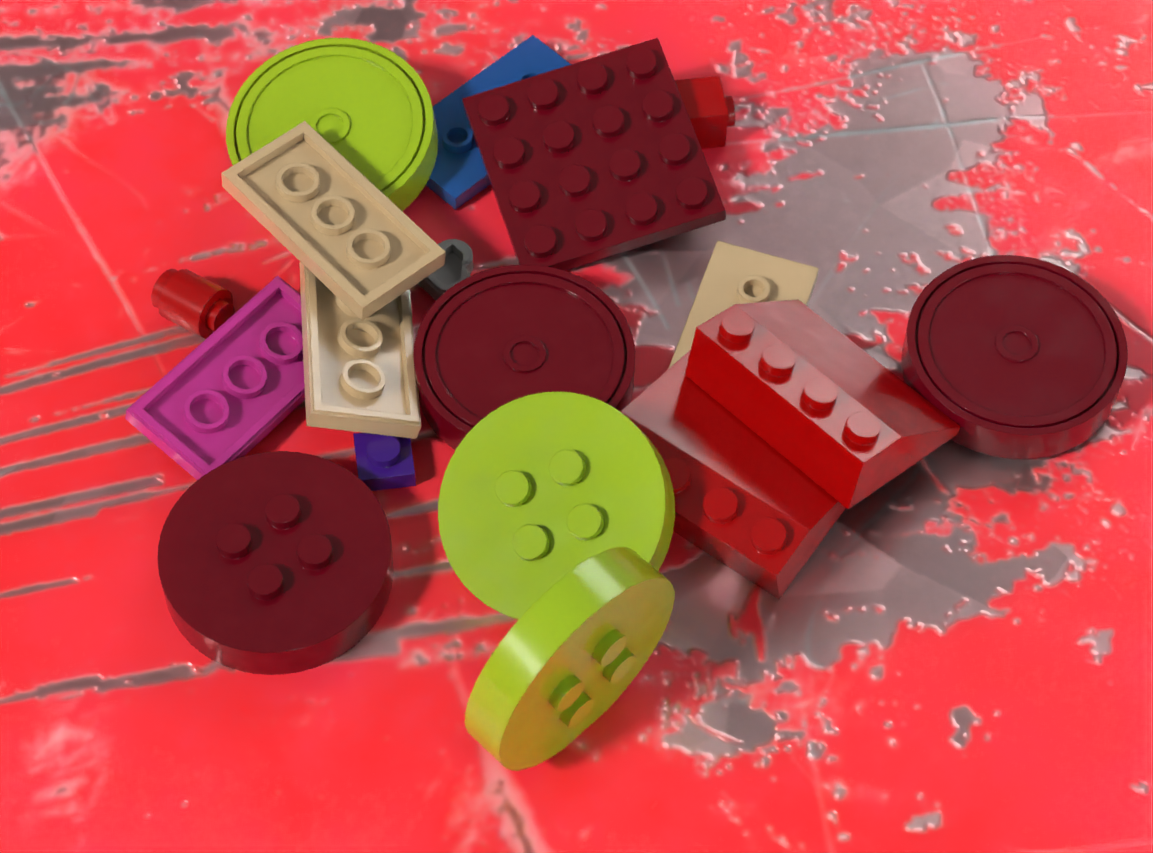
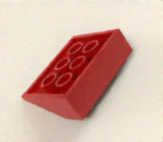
M799 299L734 304L696 327L685 376L848 510L955 437L961 428L950 417Z
M690 349L628 404L621 413L627 416L650 439L664 460L670 475L675 499L673 532L769 594L780 599L846 507L685 376Z

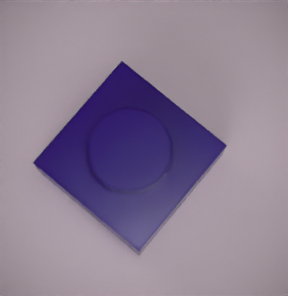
M370 433L353 434L358 478L371 491L416 486L410 438Z

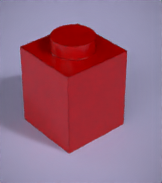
M720 76L675 80L701 149L725 147L727 127L735 126L736 115L733 97L724 96Z

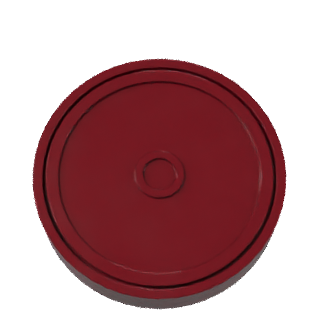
M993 255L975 258L957 264L934 278L923 289L912 307L901 354L904 382L961 426L959 433L951 440L976 452L1006 459L1049 457L1068 451L1089 439L1109 417L1123 383L1128 361L1127 341L1121 322L1108 301L1093 286L1063 267L1040 259L1016 255Z
M525 264L508 265L485 270L467 277L443 293L429 308L419 326L414 343V370L419 392L420 408L435 433L454 450L457 449L464 437L479 421L497 408L515 399L543 392H571L601 400L621 412L631 403L634 389L636 352L634 338L626 317L615 302L600 288L578 275L553 267Z
M289 451L263 452L237 458L211 470L192 484L173 506L164 523L158 545V571L170 615L181 634L192 646L211 660L226 667L253 674L281 675L302 672L326 664L343 655L358 644L374 627L384 611L392 589L394 576L392 541L389 524L380 502L368 486L352 472L330 460L311 454Z

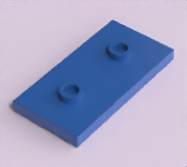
M532 35L432 106L438 131V153L435 166L426 186L456 210L490 185L464 110L462 98L571 64Z

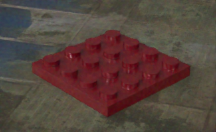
M658 37L462 98L467 119L519 265H540L566 271L726 220L725 207Z

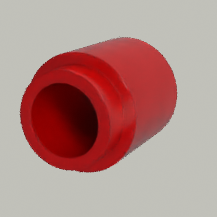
M188 269L166 270L157 279L152 290V304L158 308L163 318L204 339H207L235 313L233 296L229 290Z

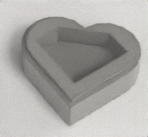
M449 239L440 242L438 245L446 252L445 265L417 283L434 300H437L448 289L466 279L472 273V249L462 240Z

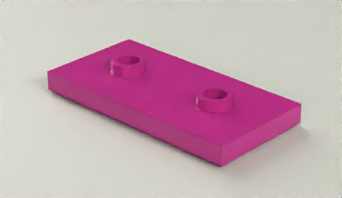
M276 276L126 410L125 419L196 480L229 461L244 457L305 400L301 294L282 278Z

